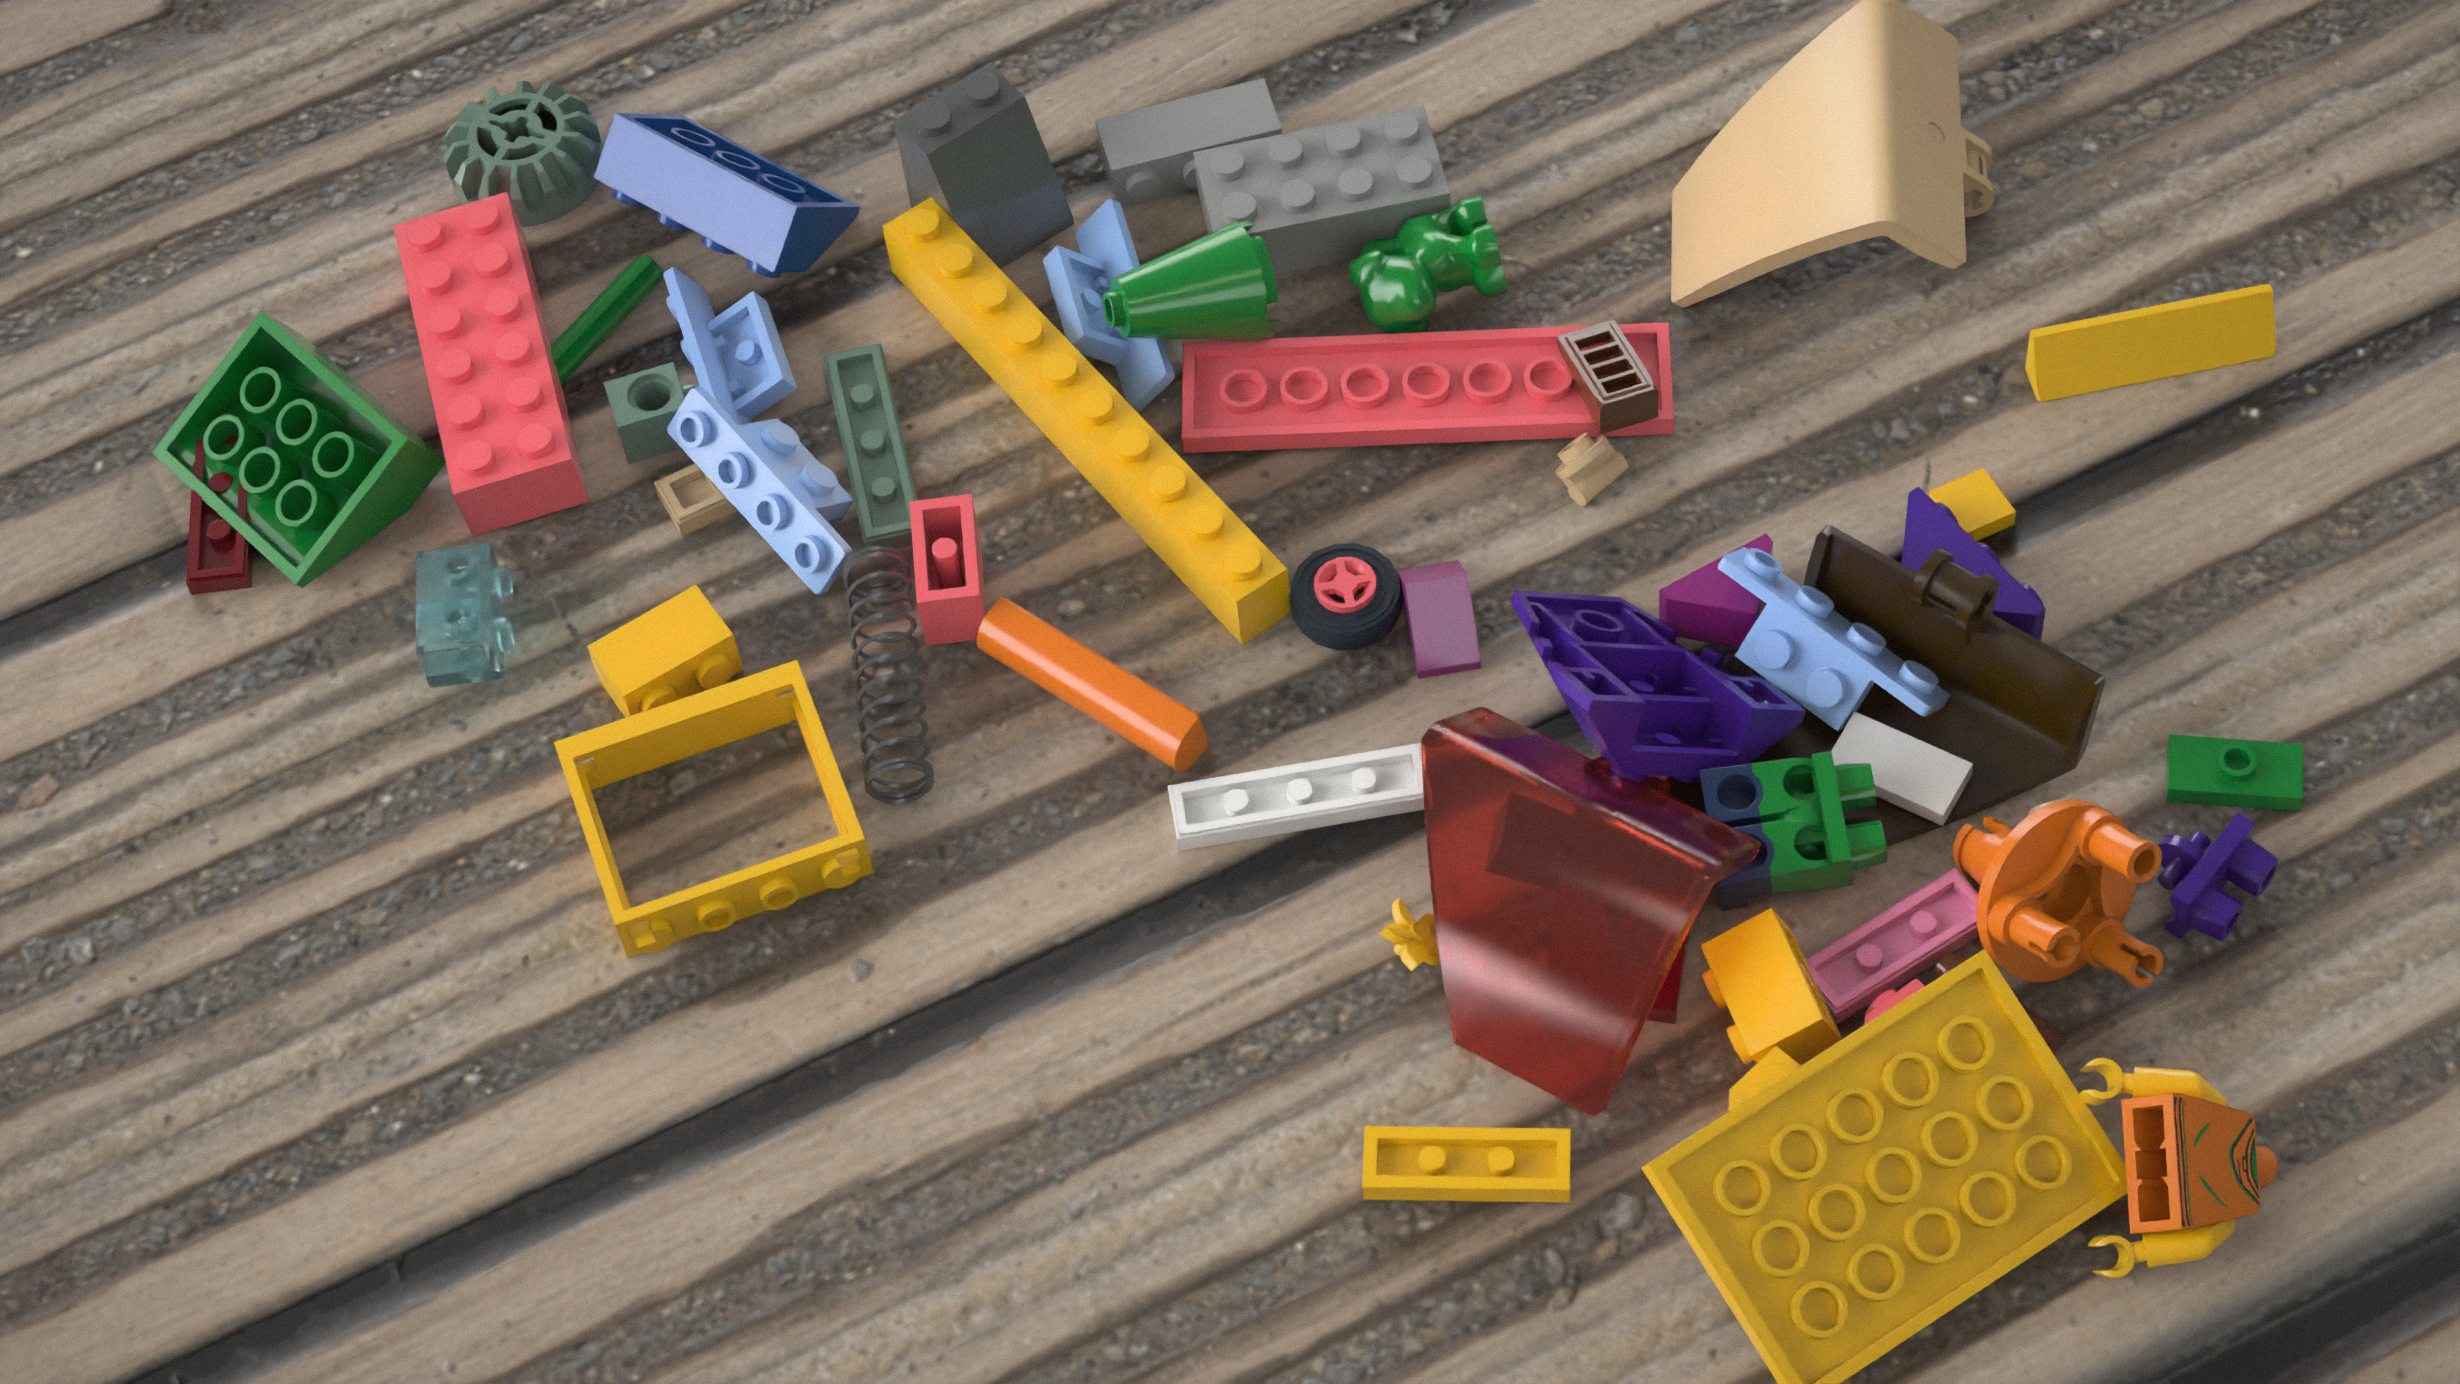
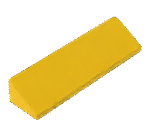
M2263 284L2033 329L2029 335L2025 370L2035 397L2039 402H2047L2271 358L2274 356L2276 349L2273 290L2270 284Z

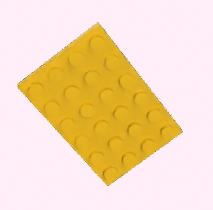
M1985 949L1641 1167L1778 1384L1842 1383L2127 1194L2125 1163L2086 1103L2078 1097L2079 1092Z

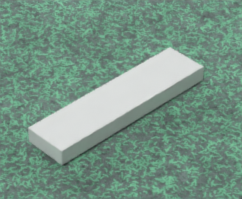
M1422 743L1168 785L1178 851L1434 808L1433 793Z

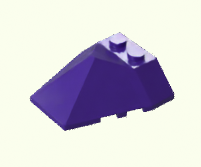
M1514 591L1511 602L1588 743L1611 763V770L1621 777L1634 781H1646L1649 775L1671 776L1674 779L1687 783H1700L1699 770L1750 764L1803 722L1806 710L1773 683L1755 673L1750 674L1749 677H1740L1721 668L1725 656L1711 648H1703L1701 656L1695 654L1675 642L1679 630L1620 597Z

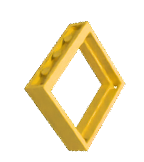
M798 660L554 742L627 959L642 953L660 952L674 942L706 931L716 932L726 929L737 920L766 910L784 909L795 903L798 899L829 888L839 889L847 887L857 881L858 878L874 873L865 837ZM793 690V692L776 697V694ZM797 721L839 836L631 908L591 790ZM591 757L594 758L593 760H590V761H587V762H584V763H581V764H578V765L575 764L576 762H579V761H582V760H585V759H588V758H591Z

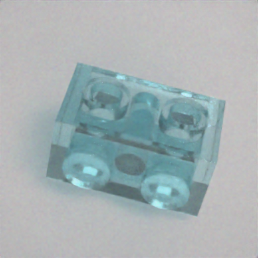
M490 542L416 551V654L430 688L505 679L504 653H512L514 651V638L510 618L508 615L504 616V603L513 601V585L508 565H498Z

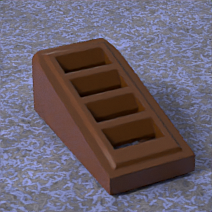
M1614 319L1557 336V346L1600 435L1658 417L1659 392L1649 372ZM1605 341L1608 342V344L1581 352L1579 350ZM1613 354L1615 356V358L1600 362L1594 365L1588 364V362L1597 360L1606 356H1610ZM1617 370L1622 371V373L1615 374L1599 380L1597 378L1598 376L1608 374ZM1629 385L1628 388L1607 394L1606 390L1619 386Z

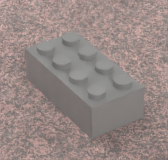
M1424 106L1193 152L1198 198L1207 233L1210 234L1234 222L1250 221L1254 226L1247 233L1250 238L1262 236L1269 253L1274 275L1357 259L1364 244L1377 239L1396 237L1398 231L1408 218L1422 214L1437 213L1451 207L1450 190Z

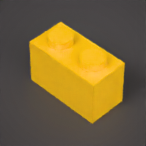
M697 585L690 587L587 646L599 682L625 718L724 685L733 675L744 670L733 633Z
M1772 907L1700 945L1711 968L1702 973L1703 980L1718 1007L1722 1009L1728 1006L1735 1024L1726 1029L1727 1034L1744 1064L1752 1061L1758 1063L1771 1049L1777 1046L1801 1065L1842 1040L1793 931Z

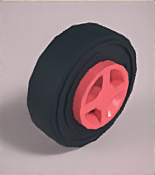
M1356 543L1333 544L1313 552L1298 566L1290 584L1291 613L1301 632L1317 645L1337 651L1359 650L1379 642L1394 629L1402 611L1400 577L1391 560L1374 548ZM1340 597L1344 599L1345 603L1340 602Z

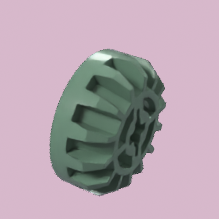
M522 80L517 81L516 93L502 97L496 88L492 87L485 93L486 106L481 107L470 101L459 113L461 122L455 121L448 129L445 136L448 150L444 154V161L455 194L461 204H468L507 192L521 227L543 224L566 215L581 205L600 182L593 178L604 148L596 119L590 115L586 102L582 98L568 93L565 94L560 86L544 82L536 94L531 83ZM537 115L553 116L557 121L556 132L544 129L542 121Z

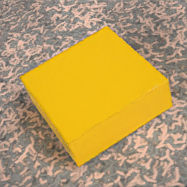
M1984 467L1929 491L1928 496L1935 503L1940 502L1946 505L1955 515L1959 526L1975 541H1979L2015 524V509Z

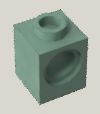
M674 362L604 382L628 464L681 449L668 434L667 428L688 392L694 386L692 382L680 384Z

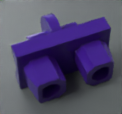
M2237 813L2206 853L2204 851L2211 844V840L2201 831H2195L2189 839L2172 834L2162 840L2158 846L2162 851L2160 865L2164 870L2157 877V881L2167 890H2173L2181 882L2171 894L2170 902L2175 912L2165 923L2164 929L2182 939L2190 928L2193 927L2223 942L2240 919L2244 903L2222 891L2224 886L2230 881L2257 897L2262 894L2275 876L2279 859L2252 841L2255 822Z

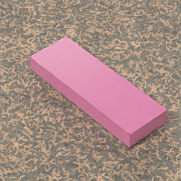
M1957 868L1947 872L1806 959L1836 1025L1871 1004L1885 991L1895 989L1940 961L1946 954L1955 952L1979 937L1976 919L1979 893Z

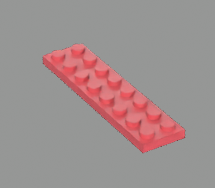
M1668 322L1618 324L1649 372L1659 392L1658 417L1601 435L1613 437L1674 434L1675 419ZM1589 326L1270 338L1261 341L1183 342L1181 436L1183 453L1577 438L1586 432L1590 437H1598L1600 433L1557 346V336ZM1605 341L1579 350L1581 352L1608 344V342ZM1614 354L1590 361L1588 364L1594 365L1613 359L1615 356ZM1617 370L1608 374L1598 376L1597 378L1599 380L1615 374L1622 373V371ZM1629 385L1619 386L1606 390L1607 394L1628 388Z

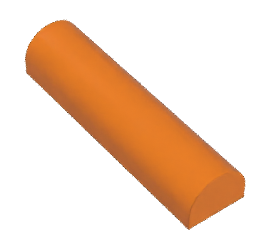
M999 597L985 615L977 634V647L979 650L1179 772L1188 770L1209 747L1199 714L1009 599Z

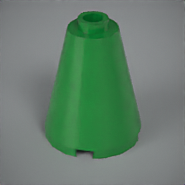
M1250 221L1234 222L1114 277L1111 280L1110 291L1103 293V309L1109 327H1118L1124 338L1261 341L1272 338L1277 329L1278 319L1267 321V304L1278 302L1273 266L1262 236L1249 237L1247 232L1254 226Z

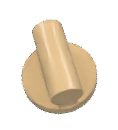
M1586 432L1567 444L1557 454L1563 463L1559 465L1555 473L1568 487V493L1573 501L1580 506H1586L1628 469V463L1621 453L1612 448L1605 435H1600L1592 440Z

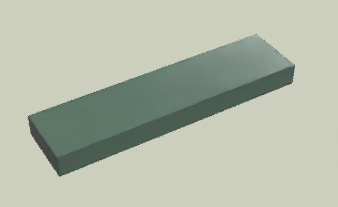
M882 343L825 355L823 359L864 546H888L894 549L911 546L912 531L909 501H917V496Z

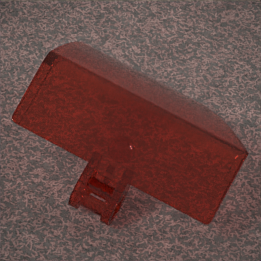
M1477 707L1436 721L1429 727L1421 739L1423 795L1433 912L1442 978L1454 1043L1587 1114L1596 1116L1606 1109L1657 995L1713 885L1737 873L1753 861L1757 856L1761 842L1668 797L1670 784L1659 776H1650L1646 781L1626 779L1611 770V763L1603 756L1592 760L1488 708Z

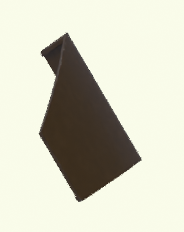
M1827 525L1816 536L1806 570L1804 585L1816 588L1827 595L1834 603L1833 610L1852 624L1862 623L1877 631L1886 641L1885 648L1903 661H1915L1931 670L1939 680L1937 685L1950 694V698L1944 707L1923 717L1874 683L1856 711L1973 763V775L1943 826L1997 805L2076 768L2088 745L2105 685V678L2096 671L1994 616L1993 610L1999 590L1998 579L1987 573L1979 577L1956 565L1953 555L1941 548L1931 553L1917 573L1832 525ZM1752 669V671L1749 673V675L1755 673V674L1761 676L1759 673H1757V672H1756L1755 670H1753V669ZM1791 698L1806 710L1803 722L1751 763L1789 758L1812 759V754L1831 751L1844 728L1839 731L1835 730ZM1668 776L1664 783V796L1706 821L1701 782L1687 783ZM1877 796L1876 805L1843 810L1845 825L1881 820L1886 847L1943 827Z

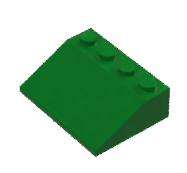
M262 311L258 313L152 452L192 490L194 489L211 508L235 530L240 532L248 542L284 575L301 588L308 585L407 512L446 463L442 456L301 333ZM239 435L237 443L223 444L229 436ZM203 439L205 450L204 482L192 472L193 462L195 463L196 440ZM226 472L232 476L233 483L225 493L218 495L210 489L209 480L216 473ZM239 479L243 488L247 490V513L250 514V524L237 514Z

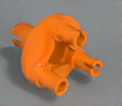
M2069 799L2038 809L2021 821L2015 828L2005 825L2001 820L1984 816L1983 826L1993 834L1977 830L1974 826L1967 823L1958 832L1953 843L1952 855L1954 863L1966 877L1974 879L1981 885L1977 901V929L1983 948L2000 968L2017 978L2031 982L2057 980L2078 971L2087 964L2099 969L2107 967L2136 987H2145L2152 983L2148 976L2136 970L2138 966L2156 977L2159 976L2163 967L2162 952L2157 947L2146 944L2127 933L2126 927L2122 922L2132 902L2136 882L2144 883L2149 881L2157 873L2162 861V851L2154 842H2149L2130 832L2123 821L2114 813L2090 801Z

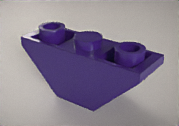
M1920 487L1909 492L1902 565L1918 573L1923 563L1936 549L1941 548L1953 555L1956 565L1978 577L1987 573L1998 579L1999 590L1993 610L1994 616L2041 641L2046 608L2037 592L2028 584H2020L2001 566L1997 555L1988 545L1981 542L1977 543L1959 526L1955 515L1946 505L1940 502L1935 503Z

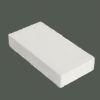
M1858 712L1853 713L1831 750L1834 766L1858 763L1871 764L1877 797L1942 826L1973 775V763Z

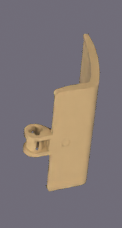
M1862 0L1797 53L1734 115L1672 190V303L1685 308L1785 265L1837 247L1878 236H1887L1920 257L1951 269H1956L1965 263V217L1978 216L1987 212L1993 205L1995 197L1993 184L1987 176L1993 164L1991 147L1984 140L1961 127L1957 39L1898 0Z

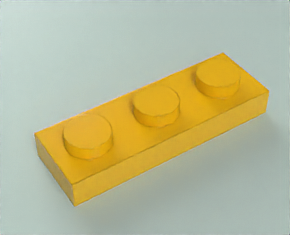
M1364 1127L1363 1200L1570 1203V1128Z

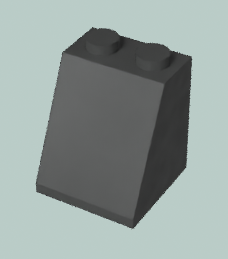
M991 62L893 121L911 208L932 197L1000 269L1074 224L1073 215L1025 96Z

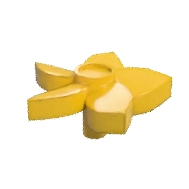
M1400 898L1392 903V914L1396 923L1388 924L1379 934L1396 944L1394 951L1400 956L1401 961L1411 971L1416 969L1422 962L1430 965L1446 964L1451 959V956L1444 942L1435 935L1439 925V916L1428 913L1415 921L1412 913Z

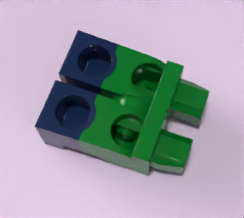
M1832 751L1812 754V759L1789 758L1699 770L1702 798L1722 911L1748 907V899L1790 891H1815L1833 885V888L1852 886V871L1866 869L1887 862V848L1881 820L1845 825L1843 810L1876 805V792L1870 763L1834 766Z

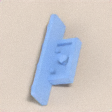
M1107 199L1076 231L1075 237L1080 253L1056 245L1043 259V264L1050 283V291L1055 300L1062 323L1064 336L1083 356H1089L1115 365L1126 401L1136 411L1141 412L1173 381L1175 374L1164 339L1124 338L1118 327L1110 328L1106 321L1103 309V293L1110 291L1111 280L1140 266L1121 204L1115 200Z
M674 266L663 273L670 294L666 298V302L670 312L679 322L684 337L680 345L684 355L693 365L699 382L695 385V388H705L738 425L751 423L752 419L797 389L768 302L752 291L715 317L709 296L703 287Z
M697 387L690 389L668 425V434L814 594L826 593L841 572L845 560L852 554L851 547L827 521L843 518L854 502L853 498L840 486L836 475L829 468L820 464L802 445L797 433L778 418L738 425L705 388Z
M1743 547L1724 555L1718 564L1719 570L1767 604L1736 652L1735 657L1835 730L1839 731L1846 727L1853 713L1858 710L1874 683L1923 717L1944 707L1950 698V694L1937 685L1939 680L1931 670L1915 661H1903L1885 648V639L1877 631L1862 623L1852 624L1833 610L1834 603L1827 595L1811 586H1800L1781 572L1783 567L1780 562L1770 554L1760 549Z

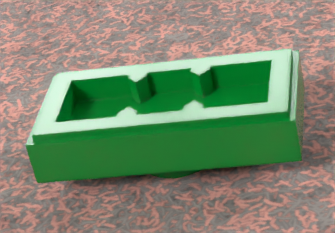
M2169 734L2166 764V802L2300 811L2303 801V744Z

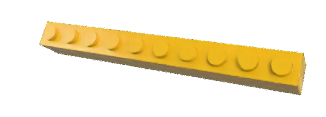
M929 197L882 226L891 270L896 277L1241 645L1291 613L1287 568L932 197Z

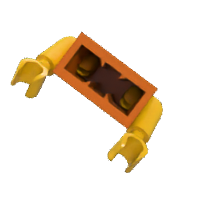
M2096 1058L2080 1069L2081 1072L2100 1073L2105 1077L2108 1085L2107 1092L2097 1090H2083L2080 1092L2078 1097L2086 1104L2092 1106L2102 1105L2118 1093L2133 1094V1098L2121 1100L2130 1234H2142L2143 1238L2141 1241L2129 1242L2127 1239L2115 1235H2099L2094 1237L2088 1243L2089 1247L2106 1246L2111 1243L2117 1248L2119 1259L2113 1268L2093 1270V1273L2102 1277L2119 1278L2127 1275L2132 1270L2134 1263L2147 1261L2148 1268L2205 1259L2235 1232L2236 1218L2257 1214L2261 1207L2260 1188L2267 1187L2274 1181L2277 1174V1161L2272 1150L2265 1146H2257L2255 1120L2250 1112L2228 1107L2226 1097L2202 1076L2191 1070L2135 1066L2134 1073H2123L2117 1063L2107 1058Z

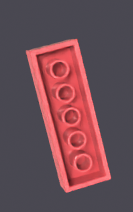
M501 193L393 225L452 493L472 536H478L590 502L562 386L551 354L550 336L526 238L508 193Z

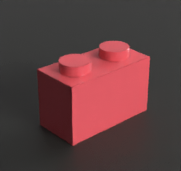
M972 494L909 501L916 602L926 646L977 640L979 627L987 611L981 538Z

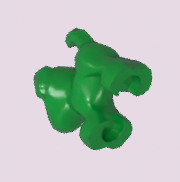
M1481 195L1464 198L1454 206L1437 213L1422 214L1408 218L1398 231L1396 237L1377 239L1364 244L1359 253V258L1355 259L1349 266L1350 282L1358 288L1364 312L1376 328L1385 334L1427 332L1429 327L1428 316L1436 310L1437 291L1452 292L1464 286H1475L1480 294L1489 298H1494L1508 292L1497 241L1491 222L1487 223L1488 219Z

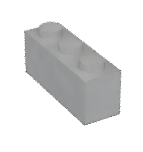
M1264 78L1095 119L1102 165L1115 201L1120 202L1122 208L1139 203H1148L1155 199L1197 189L1193 152L1283 134Z

